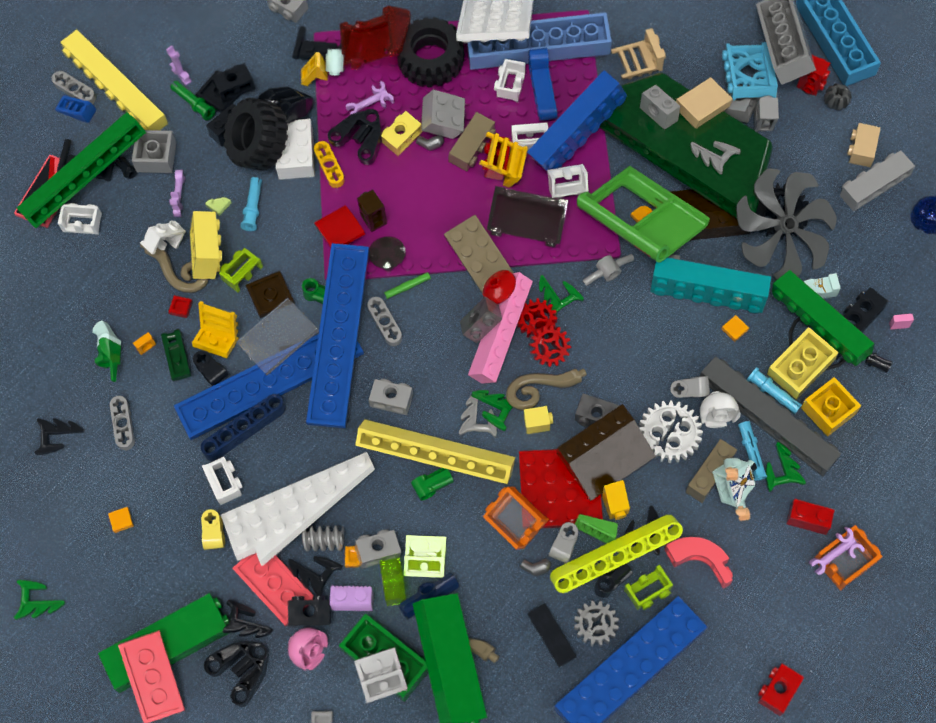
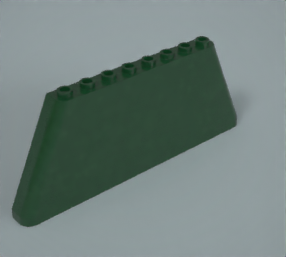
M657 73L621 85L627 95L624 103L621 106H617L611 117L604 120L599 128L735 218H737L736 205L743 196H747L749 208L756 213L759 199L754 192V184L759 176L768 168L773 149L769 139L755 132L725 111H722L696 129L679 113L678 121L664 130L640 109L642 93L657 85L676 102V99L690 90L664 73ZM714 141L734 146L740 149V154H733L725 162L722 174H719L712 166L710 160V164L707 167L700 153L699 157H695L690 147L691 142L720 157L724 152L713 146Z

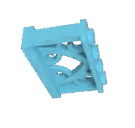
M762 42V45L739 46L726 44V50L722 51V60L724 61V72H726V83H728V94H731L733 100H736V98H760L763 96L776 98L778 84L767 43ZM750 65L752 68L760 70V72H757L752 78L743 74L740 70Z

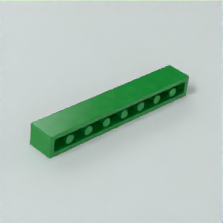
M126 112L22 202L17 209L36 229L142 137L146 131L135 118Z

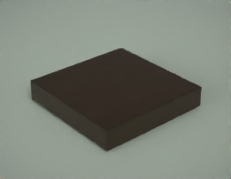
M280 271L246 285L260 318L295 304Z

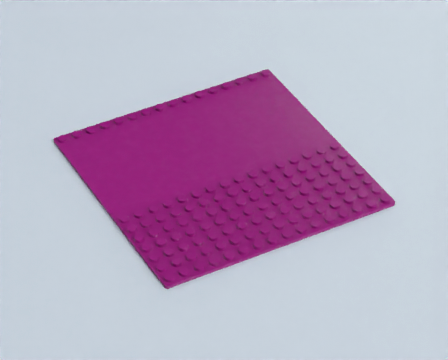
M578 10L532 14L531 21L587 15L589 11ZM459 20L448 21V24H453L457 30ZM407 25L348 30L350 34L343 59V72H340V75H329L328 72V81L316 78L318 142L325 141L329 144L345 180L341 187H331L320 166L321 209L323 218L346 205L363 228L365 235L347 245L369 247L366 279L422 275L427 272L429 274L467 271L444 237V233L473 215L477 216L510 267L601 260L608 255H611L613 259L620 258L619 235L577 207L579 195L573 194L563 198H552L549 192L548 173L528 152L526 153L521 179L518 183L508 188L503 185L505 176L502 180L484 177L485 170H482V165H479L481 160L484 161L487 154L484 152L478 154L475 166L470 167L467 172L448 162L449 153L461 134L454 139L443 137L444 143L442 146L432 151L416 144V138L399 156L381 142L374 163L369 165L361 163L358 159V150L363 142L358 144L351 138L343 146L335 147L328 140V132L347 118L350 112L354 111V109L347 111L346 105L348 103L357 104L375 95L372 92V86L374 85L376 89H380V82L382 81L385 84L387 93L393 96L394 103L392 104L389 100H385L386 107L383 108L379 100L359 110L361 112L374 109L378 112L381 133L386 127H390L394 123L398 115H402L405 111L422 124L423 97L432 90H437L465 98L464 130L475 113L478 112L495 122V133L499 134L500 137L510 138V142H512V125L548 123L549 129L598 77L595 56L549 61V72L557 107V119L539 121L529 63H526V73L518 102L497 97V91H494L495 81L500 78L498 76L499 67L470 70L468 48L465 42H463V67L455 78L452 77V81L444 82L443 85L438 87L437 85H432V87H427V85L419 86L417 82L412 83L408 80V77H404L398 66L396 41L399 38L400 32L405 30ZM343 30L314 33V41L337 43V46H339ZM428 45L420 48L415 54L423 59H435L444 54L445 50L439 46ZM508 73L505 88L513 89L516 78L515 74ZM373 114L369 115L366 120L373 122L376 120V116ZM601 128L592 133L587 138L586 143L575 151L573 157L566 160L562 167L583 164L588 172V192L591 194L611 180L605 131ZM398 131V132H397V134H403V133H404V131ZM423 131L419 136L430 139L440 135ZM544 132L534 133L533 137H527L526 134H517V140L540 138ZM341 136L331 137L334 141H338ZM321 148L320 151L322 152L324 157L326 156L325 150ZM364 153L361 155V157L364 159H367L371 156V154ZM328 161L324 164V166L327 168H330L334 165L332 161ZM335 172L332 173L333 179L338 181L339 179L336 177ZM579 174L572 175L570 180L564 177L555 178V184L579 180ZM372 189L383 203L387 219L386 225L373 232L369 230L361 218L357 198L362 193L369 192ZM611 193L598 204L616 216L613 193ZM323 237L324 275L326 281L331 248Z

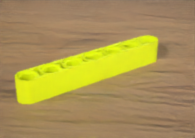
M665 515L554 569L550 574V580L558 592L566 593L679 538L683 528L674 516Z

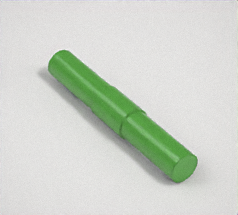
M428 272L384 292L386 299L391 298L431 279Z

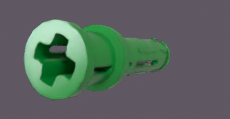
M178 80L174 81L177 87L171 84L170 89L188 102L192 110L201 114L205 121L213 118L216 112L213 106L206 104L203 98L195 96Z

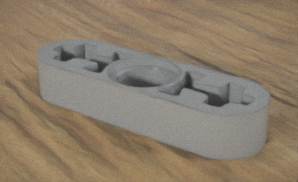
M57 71L52 75V82L57 89L70 97L89 101L92 104L95 103L96 95L93 89L63 71ZM73 85H77L78 89L76 91H70V87Z
M380 297L371 298L367 304L368 310L386 343L390 346L399 345L402 341V334L386 304ZM373 304L379 305L381 313L378 314V311L375 307H373ZM382 318L390 319L388 325H381L379 323ZM391 329L397 339L391 338L388 330Z
M116 396L110 401L114 437L117 446L121 450L126 451L130 450L135 444L130 407L123 396ZM119 402L123 404L121 405V411L123 413H120L118 408L116 407L118 406ZM120 419H127V424L124 427H118L117 423ZM122 433H125V436L128 439L126 441V444L122 443V441L124 440Z

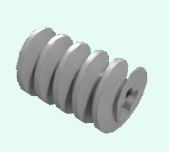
M310 526L309 532L305 529L302 532V544L305 551H310L311 546L313 551H318L319 546L322 551H325L327 546L330 551H333L335 545L337 550L341 551L344 545V526H342L341 531H338L337 526H334L333 531H330L329 526H326L325 531H322L321 526H318L317 532L314 531L313 526Z

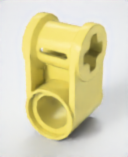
M206 510L201 517L203 549L224 548L223 520L215 510ZM212 517H214L215 520L210 524L209 521H212Z

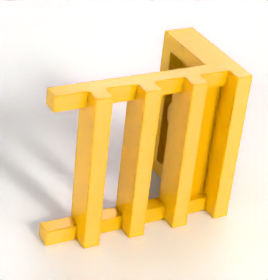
M487 132L486 137L492 139L487 162L481 160L479 165L505 175L503 185L510 188L515 183H518L522 177L528 147L519 146L518 142L508 141L509 138H501L497 133ZM497 142H500L501 148L497 166L493 165ZM507 146L511 147L507 169L504 170L502 169Z
M200 301L198 305L201 329L193 339L192 347L228 358L239 340L237 337L238 330H236L238 325L236 322L237 315L235 312L230 313Z

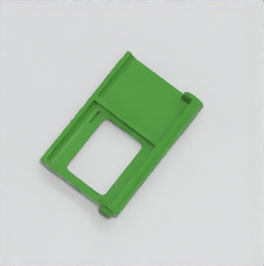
M631 166L603 184L592 194L584 192L577 198V207L656 262H662L704 230L710 220L708 216ZM624 186L656 207V209L634 226H630L598 203L619 187Z

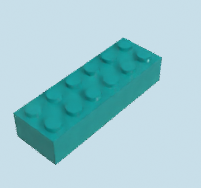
M666 258L662 262H656L650 292L658 296L668 295L673 296L675 299L684 298L696 303L705 302L713 306H727L733 310L743 309L748 310L750 313H762L769 295L771 276Z

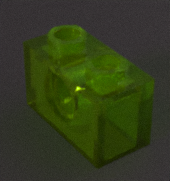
M400 558L380 561L387 606L400 604L407 599Z

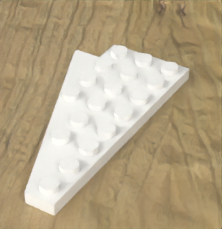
M365 452L221 514L237 561L256 553L261 566L265 565L375 470L368 453Z

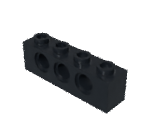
M871 287L866 292L862 291L856 298L857 302L854 305L851 303L844 311L846 313L844 317L847 320L854 321L856 324L853 325L862 333L885 309L889 302ZM861 308H866L868 312L863 311ZM838 353L836 360L842 356L841 353Z

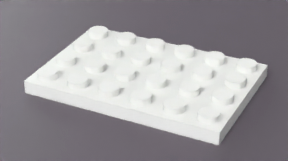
M464 0L456 33L457 41L467 43L473 40L487 42L489 40L506 41L508 39L525 40L529 38L534 0Z

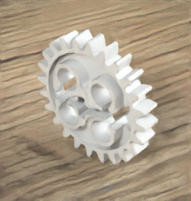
M670 400L669 405L662 401L661 407L655 403L654 410L648 408V414L644 413L642 417L644 420H640L639 425L642 427L639 429L655 456H661V462L668 458V462L671 463L672 458H675L676 462L679 463L680 457L686 460L687 454L692 456L694 453L693 449L698 450L699 445L697 443H701L702 440L699 436L703 434V431L699 430L702 423H696L699 416H692L694 410L686 411L688 405L681 408L680 402H678L674 406L672 400ZM677 411L679 416L683 417L681 421V426L687 427L689 431H681L679 429L680 423L678 422L674 428V432H671L669 437L667 438L664 452L662 447L658 446L660 442V437H655L652 433H661V441H663L667 435V431L669 432L674 424ZM668 416L672 421L666 422L662 417ZM676 442L679 446L671 447L669 443Z

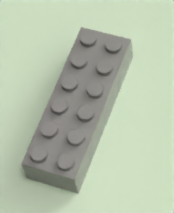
M763 0L757 3L756 6L773 68L781 85L815 71V64L795 1Z

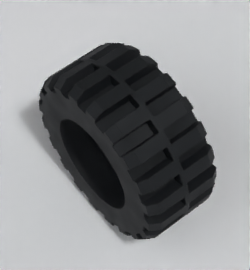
M424 17L423 20L419 21L417 19L413 21V24L409 23L405 26V30L400 32L399 38L396 41L398 66L403 76L408 77V80L412 83L417 82V85H427V87H432V85H437L438 87L443 85L444 82L452 81V77L455 78L459 74L464 61V44L462 41H457L456 27L451 23L448 24V21L444 19L442 21L439 20L437 17H433V19ZM428 45L439 46L445 50L444 54L435 59H423L415 54L420 48Z
M246 98L238 102L237 106L233 107L232 113L228 115V122L225 124L224 147L227 149L226 153L229 159L237 166L261 171L269 169L277 163V159L281 158L282 151L286 147L285 142L288 139L286 116L277 104L269 101Z

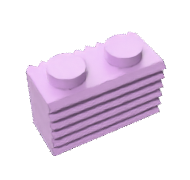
M331 586L330 607L332 610L373 611L374 593L370 586L368 588L366 586L364 588L362 586Z

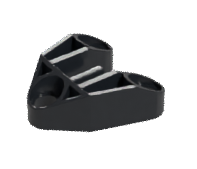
M288 86L270 88L261 93L257 98L264 101L274 100L281 102L279 107L286 116V124L306 116L313 108V97Z
M368 109L349 115L328 132L329 143L335 147H340L351 140V138L358 144L363 142L358 150L359 161L366 165L374 163L382 142L378 112L374 109ZM373 114L376 116V120L373 122L366 120L369 115ZM333 136H341L338 141L331 139ZM364 153L371 154L367 159L361 157Z
M235 642L208 656L204 662V669L210 676L218 677L233 666L231 668L233 673L238 678L242 677L232 689L230 697L236 706L245 707L251 701L266 675L269 651L264 644L259 642ZM263 648L265 652L263 657L255 658L253 656L254 650ZM214 661L219 662L220 667L218 671L210 672V663ZM252 665H254L245 675H243ZM244 691L246 693L245 701L237 702L235 700L236 694Z

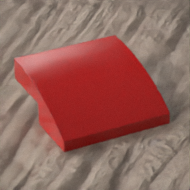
M346 205L314 222L315 227L324 237L325 242L330 248L332 243L347 245L365 235L363 228Z

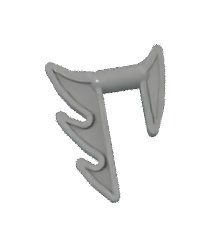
M714 141L713 146L724 152L720 157L691 142L690 147L695 157H699L700 153L707 167L710 164V160L712 166L719 174H722L725 162L733 154H740V149Z
M470 396L466 401V406L469 407L462 414L461 420L469 418L462 424L459 435L461 436L471 431L489 432L496 438L497 429L490 422L488 424H476L478 399ZM490 409L489 413L494 415L492 409Z

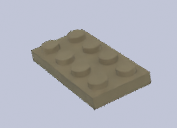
M476 215L444 233V237L482 295L483 287L491 275L501 270H508L514 273Z

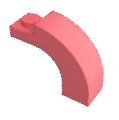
M685 537L666 545L664 551L674 568L684 562L698 560L704 562L712 569L722 588L731 584L732 572L728 566H724L727 564L729 557L715 543L699 537Z

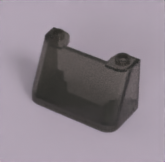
M495 186L487 230L491 231L490 235L501 237L502 233L544 241L545 246L556 248V244L560 245L570 201Z

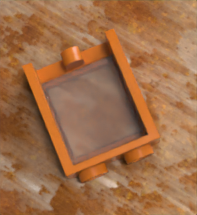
M504 487L498 493V499L487 506L483 518L516 550L524 549L549 519L538 511L516 487Z
M856 525L850 528L853 531V538L864 547L865 551L862 552L856 547L853 550L856 557L853 558L848 555L846 550L825 565L826 569L824 572L840 591L878 563L883 557L879 548L871 544L867 539L866 533L862 529H858ZM847 531L841 536L846 537ZM836 539L821 550L815 558L821 559L843 542Z

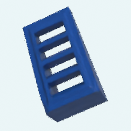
M63 95L55 108L59 113L86 123L91 121L96 112V108L91 102Z

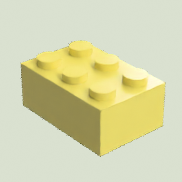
M193 211L190 227L193 279H215L216 272H220L222 250H219L221 235H218L217 230L220 228V221L216 219V212Z
M808 327L769 367L767 375L797 400L835 361L839 352Z

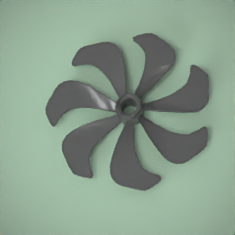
M771 168L766 169L756 180L754 192L760 202L778 218L770 219L754 213L749 208L747 196H743L736 205L738 224L744 231H758L773 226L776 230V233L769 240L757 247L742 242L743 256L755 266L763 267L768 264L781 235L786 234L785 261L783 267L773 274V277L778 280L789 270L796 276H799L802 272V264L790 235L792 232L797 234L811 250L813 255L812 269L815 270L825 265L829 251L827 240L818 234L798 229V225L805 220L820 219L831 230H834L837 216L830 203L825 199H816L806 205L796 216L793 215L797 200L802 191L808 187L819 186L812 174L794 172L786 180L784 213L773 188V182L780 173V170Z

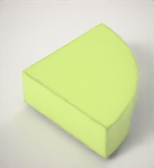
M225 197L210 199L205 205L220 216L229 207L231 200Z

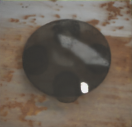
M381 237L375 240L369 248L370 261L385 271L392 270L406 256L404 244L394 237Z

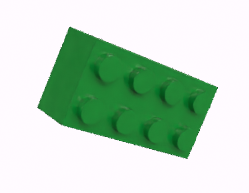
M365 613L340 643L339 648L354 661L395 647L408 688L407 690L395 693V695L405 702L428 674L426 661Z

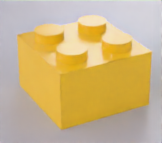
M835 377L806 398L801 406V409L827 437L855 416L861 408L857 400Z

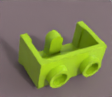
M244 248L242 251L238 250L235 252L233 260L229 264L225 263L222 265L219 275L223 282L238 293L240 291L238 283L243 278L247 281L252 278L251 270L255 266L261 270L263 265L260 258ZM248 258L249 260L231 277L230 275Z
M658 565L655 571L647 576L646 574L642 575L634 584L629 585L628 583L625 585L624 591L637 610L640 608L646 610L654 604L653 600L658 597L662 600L669 596L673 584L662 567ZM659 580L663 588L639 602L635 594Z

